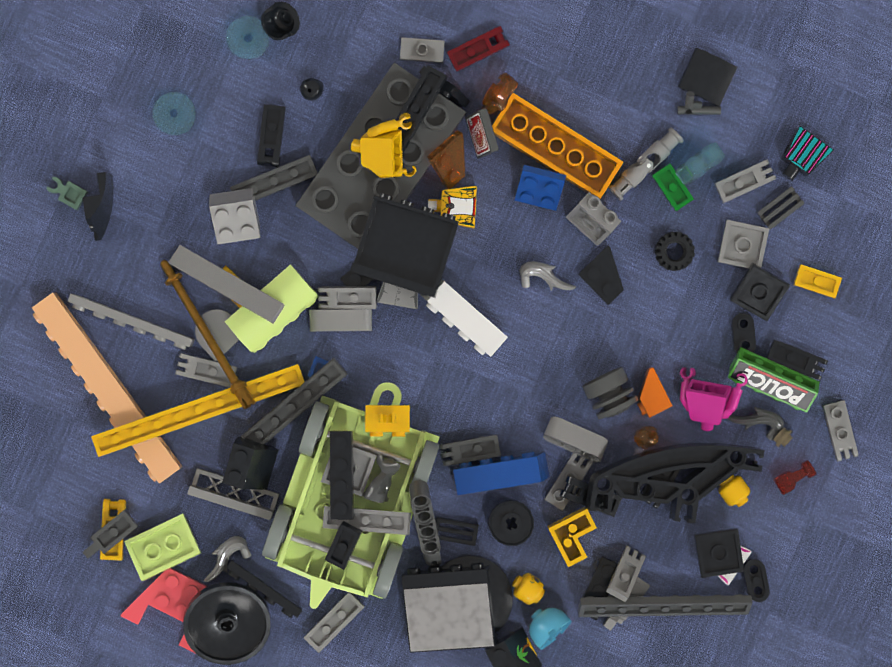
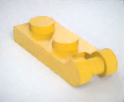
M103 500L102 527L116 517L110 516V510H118V515L126 509V500ZM124 539L105 554L100 550V560L122 561Z

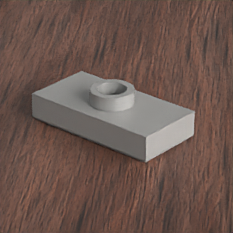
M402 37L400 60L443 63L445 41Z

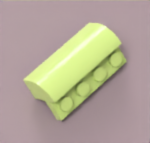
M291 264L260 290L285 305L274 324L243 306L224 321L251 352L255 353L263 349L271 338L279 335L286 325L295 321L301 312L311 307L316 302V299H318V294Z

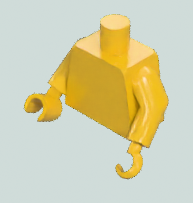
M401 114L398 121L393 119L369 128L360 140L353 139L351 151L361 153V164L363 167L370 169L380 178L402 177V174L411 177L416 173L415 166H412L413 171L411 173H407V169L403 168L402 130H398V127L403 129L411 128L412 122L403 123V120L411 118L410 114Z

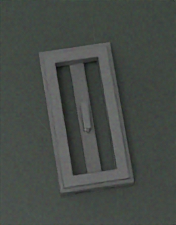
M791 186L759 210L757 214L769 230H771L805 203ZM789 193L792 195L791 198L765 217L763 213ZM794 200L797 202V204L772 223L768 221Z

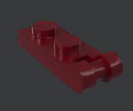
M498 26L448 51L447 55L455 71L458 72L509 47L508 39L505 40L502 34L504 32L502 27ZM493 37L497 41V44L494 46L489 41Z

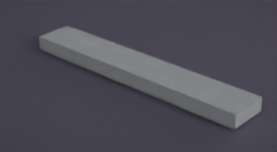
M181 245L178 246L168 262L171 266L274 324L285 306L280 301Z

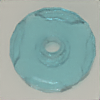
M243 16L230 24L227 29L226 40L228 47L234 55L241 59L251 60L258 58L266 51L269 46L270 37L263 30L261 20L252 16ZM246 35L252 36L250 42L244 40Z
M169 92L162 95L155 102L153 120L162 132L169 135H181L188 132L194 125L196 109L193 102L186 95L178 92ZM172 110H177L178 114L176 117H171L170 113Z

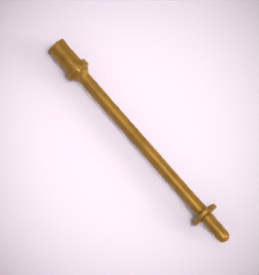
M162 260L160 265L168 277L165 285H172L229 379L231 393L236 395L243 410L251 407V404L254 405L256 402L247 390L246 382L239 380L181 284L182 273L175 274L168 261Z

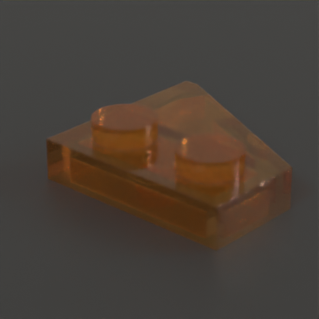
M458 130L427 156L447 189H451L465 177L464 139L462 132Z

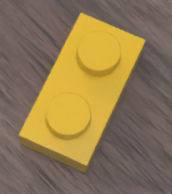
M800 264L793 285L836 298L842 278Z

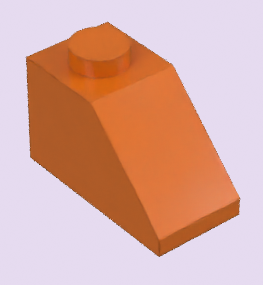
M648 368L638 395L640 402L637 406L642 415L646 414L650 418L673 405L654 368Z

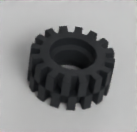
M670 232L662 236L656 243L655 258L661 267L663 266L667 270L678 271L691 264L695 256V246H693V241L686 234ZM671 243L681 245L683 249L681 258L673 260L668 257L666 251Z

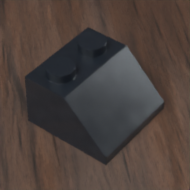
M238 436L233 443L222 483L240 489L267 490L279 449Z

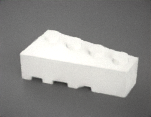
M442 279L436 298L420 294L428 302L426 306L435 314L439 311L444 316L441 320L452 328L455 325L460 330L458 334L464 340L468 341L471 339L475 343L474 348L480 354L484 355L487 353L491 357L508 338Z

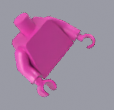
M684 367L680 371V375L684 379V382H681L680 401L686 411L689 412V417L692 421L701 422V429L703 431H712L714 425H720L723 419L729 418L737 409L743 392L741 387L747 384L748 378L745 374H737V377L743 376L745 381L742 384L737 383L736 387L692 379L696 375V370L691 368L690 375L687 376L686 367Z

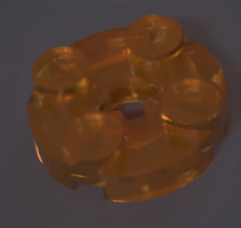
M507 73L501 74L498 77L501 81L497 85L493 83L484 96L482 104L485 106L482 109L486 108L489 114H493L497 110L502 112L508 104L506 99L518 86V82Z

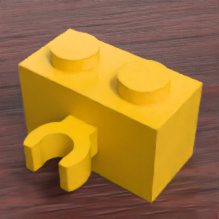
M365 405V432H370V437H383V432H392V437H405V432H410V405Z

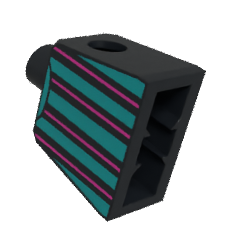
M799 126L794 130L781 159L789 164L782 175L791 181L794 180L799 172L807 176L834 149L802 126Z

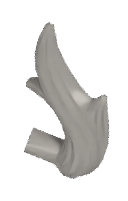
M530 261L524 263L519 271L523 288L530 287V276H538L545 280L551 291L553 287L563 290H573L576 288V286L558 279L552 272L556 267L553 265Z
M233 536L212 552L213 555H217V562L212 572L203 581L209 582L214 580L223 570L228 572L226 568L227 563L235 551L240 550L244 559L249 558L251 553L246 540L240 536Z

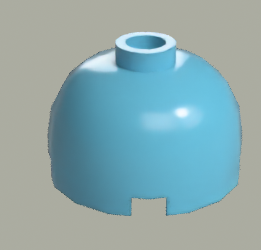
M547 608L544 611L538 609L531 616L533 621L529 626V634L534 644L543 650L556 640L555 637L560 633L562 634L572 621L560 609Z

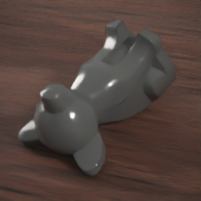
M378 454L376 461L381 472L374 478L365 492L362 493V496L373 502L384 503L388 502L389 499L387 493L392 484V476L397 473L401 465L391 458L384 459L381 454Z

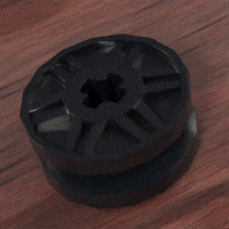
M505 500L498 503L492 509L489 516V529L492 536L499 543L506 546H517L524 543L531 536L534 529V518L531 511L523 503L516 500ZM512 517L516 518L514 521L516 526L514 528L511 526L510 529L507 528L506 520L508 518L511 520Z

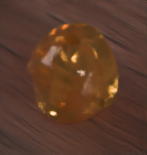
M652 426L641 427L634 433L635 443L644 450L658 443L659 436L657 430Z

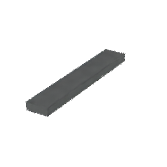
M335 357L332 358L240 437L266 444L348 375L347 371Z

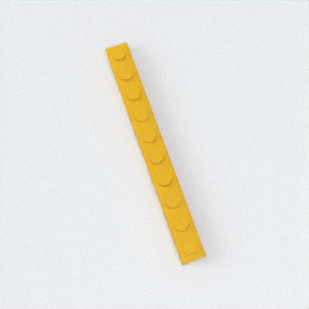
M299 364L248 381L246 382V388L253 400L257 402L297 388L305 381ZM231 388L96 434L91 436L98 457L238 409L242 405L236 395L231 393Z

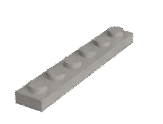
M70 294L68 302L73 304L72 308L83 312L85 309L93 311V316L105 319L106 316L114 319L112 322L122 327H125L126 324L134 326L133 331L144 335L146 331L154 334V339L165 342L166 339L174 341L173 346L186 350V347H193L194 338L76 294Z

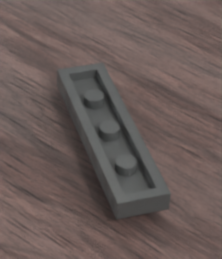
M308 155L230 187V189L235 191L253 188L255 201L316 177L318 173L311 155Z

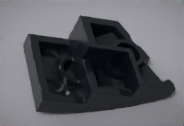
M107 172L97 173L100 195L82 197L85 219L89 224L91 232H94L95 241L102 240L112 212L113 175Z

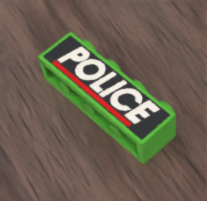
M740 347L730 365L728 378L733 382L744 383L745 378L743 376L737 377V374H745L748 378L745 386L752 388L755 392L768 395L776 401L784 402L796 410H802L807 413L819 392V381Z

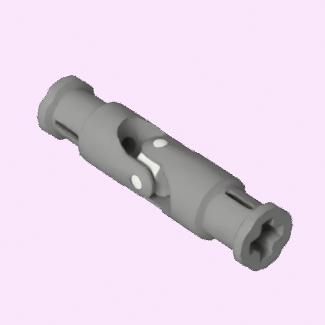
M670 127L668 129L669 132L660 141L656 140L637 159L636 163L629 166L621 174V178L613 185L608 186L609 190L620 201L623 199V195L631 188H635L646 177L647 173H650L664 161L678 143L682 144L684 142L683 138L673 128ZM650 154H655L654 162L646 157Z

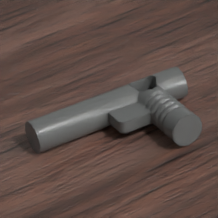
M692 91L686 93L685 106H677V115H721V106H702L701 101H694L695 93Z

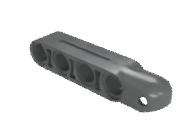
M416 480L409 485V494L421 551L428 566H439L442 562L440 555L441 546L429 486L423 480Z

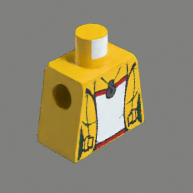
M477 186L442 190L441 199H428V208L434 209V212H441V216L443 213L456 216L455 220L459 221L458 226L475 229Z

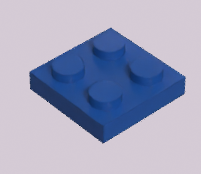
M524 165L514 201L556 211L566 175Z

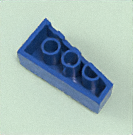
M534 451L521 453L522 456L513 457V455L500 457L501 460L493 461L492 458L479 460L480 464L472 465L471 461L459 463V467L453 470L457 495L542 482L550 477L545 452L534 453Z

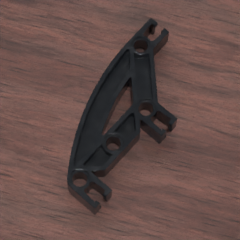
M687 443L644 451L614 462L593 473L589 479L585 508L590 511H596L595 501L597 494L604 495L603 506L600 509L602 512L611 513L615 491L618 496L625 499L666 504L671 502L669 518L679 522L681 520L679 517L681 506L686 504L687 516H684V520L688 523H695L698 502L739 469L762 472V465L757 464L758 461H753L752 464L745 463L746 454L753 453L759 455V458H763L765 450L757 447L723 443ZM734 451H737V453H738L737 459H736L735 461L731 462V460H730L731 454H732ZM698 467L681 481L650 477L669 471ZM605 478V487L599 489L598 481ZM647 483L648 491L641 494L640 487ZM685 489H689V490H690V495H689V497L686 498V499H683V498H682V493H683V491H684Z

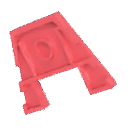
M170 568L164 571L121 614V617L138 625L148 605L183 622L189 602L207 585ZM183 635L179 646L195 653L188 645L185 635Z

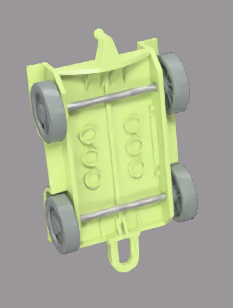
M390 382L380 384L375 389L369 405H378L381 394L385 390L391 391L394 395L391 405H400L402 394L399 387ZM322 396L320 402H315L298 452L301 454L283 505H279L262 552V556L278 562L277 566L311 580V608L316 609L331 588L367 598L368 595L385 599L403 552L402 544L406 536L363 531L344 570L325 561L338 529L323 528L324 506H330V485L322 483L321 480L330 457V431H353L354 447L377 455L381 454L384 459L391 458L401 465L397 473L392 476V484L387 493L388 502L377 503L354 494V508L411 513V519L413 511L409 485L416 480H423L427 483L439 450L438 440L440 436L410 427V432H405V437H392V432H383V437H370V432H365V411L345 405L326 396ZM376 459L365 490L381 472Z

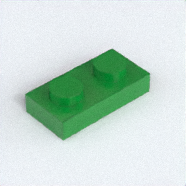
M668 164L652 175V178L675 212L694 200L671 164Z

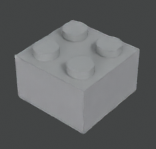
M253 188L210 194L209 208L217 245L260 238V222Z

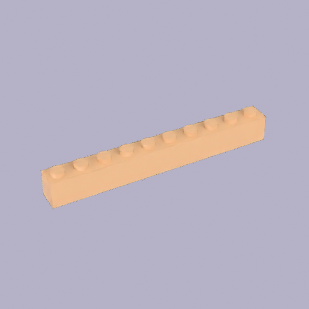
M51 293L32 307L35 312L33 316L39 324L43 323L47 328L45 333L52 342L56 341L60 346L58 349L64 359L68 358L73 364L71 369L78 377L81 375L84 379V387L90 394L94 393L97 397L96 403L103 412H108L111 417L109 421L114 428L147 417L57 293ZM161 436L132 445L136 451L134 454L136 459L141 464L145 463L149 469L147 473L154 482L158 481L160 484L183 467Z

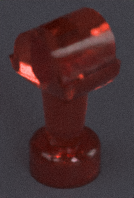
M807 460L801 464V469L793 473L790 470L786 471L773 480L781 494L784 495L792 491L796 483L805 476L812 478L817 474L812 464Z

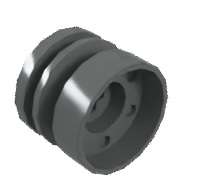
M623 367L609 371L582 386L588 399L598 397L600 400L592 406L593 410L601 407L604 408L596 414L598 420L618 415L629 409L631 405L639 400L637 395L626 397V395L634 391L633 387L625 389L621 387V385L629 380Z

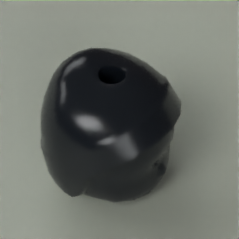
M310 78L301 83L300 92L304 99L314 101L323 94L324 85L320 80Z

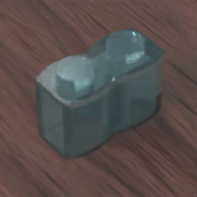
M711 143L682 163L675 173L684 185L691 184L724 159L725 154L717 143Z

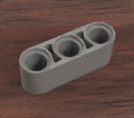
M372 309L309 310L310 332L372 331Z
M559 417L550 418L543 435L546 441L594 462H601L608 444V440L603 436Z

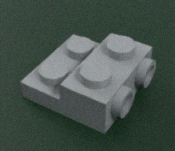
M590 192L566 216L573 225L597 246L621 222L614 211L608 210L601 200Z

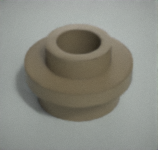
M784 427L773 439L777 443L776 446L780 447L782 445L785 447L793 439L791 436L793 431L791 429L788 431Z

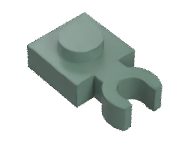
M53 177L52 179L58 183L57 188L47 187L46 189L54 194L60 193L59 201L75 210H79L83 203L82 197H86L88 191L70 181L63 185V181L60 178Z

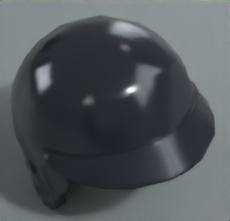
M275 2L261 16L263 30L273 40H283L293 36L300 27L297 11L286 2Z

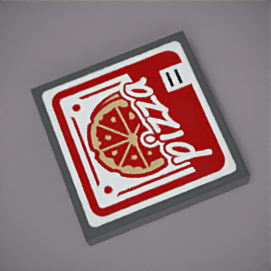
M486 108L465 117L477 159L498 151L499 148L488 110Z

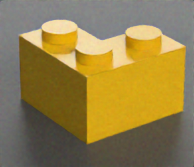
M583 507L547 526L568 567L588 558L578 540L579 537L597 528L587 508Z

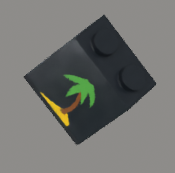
M523 627L498 639L495 647L485 648V652L493 667H542Z

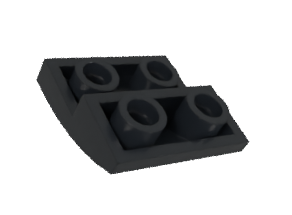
M695 48L678 84V88L686 92L692 91L695 93V96L715 106H720L738 67L704 50Z

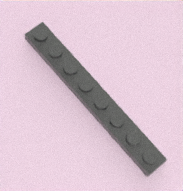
M719 594L713 596H629L626 602L615 596L596 598L588 596L580 598L578 617L747 615L753 602L751 595L742 594L734 596H722Z

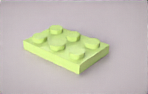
M185 514L174 517L124 541L141 581H145L201 554Z

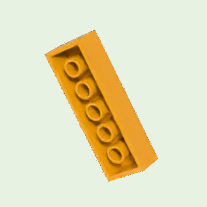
M515 93L511 94L492 125L496 137L552 172L566 175L565 180L586 193L590 192L599 199H601L623 164L622 160Z

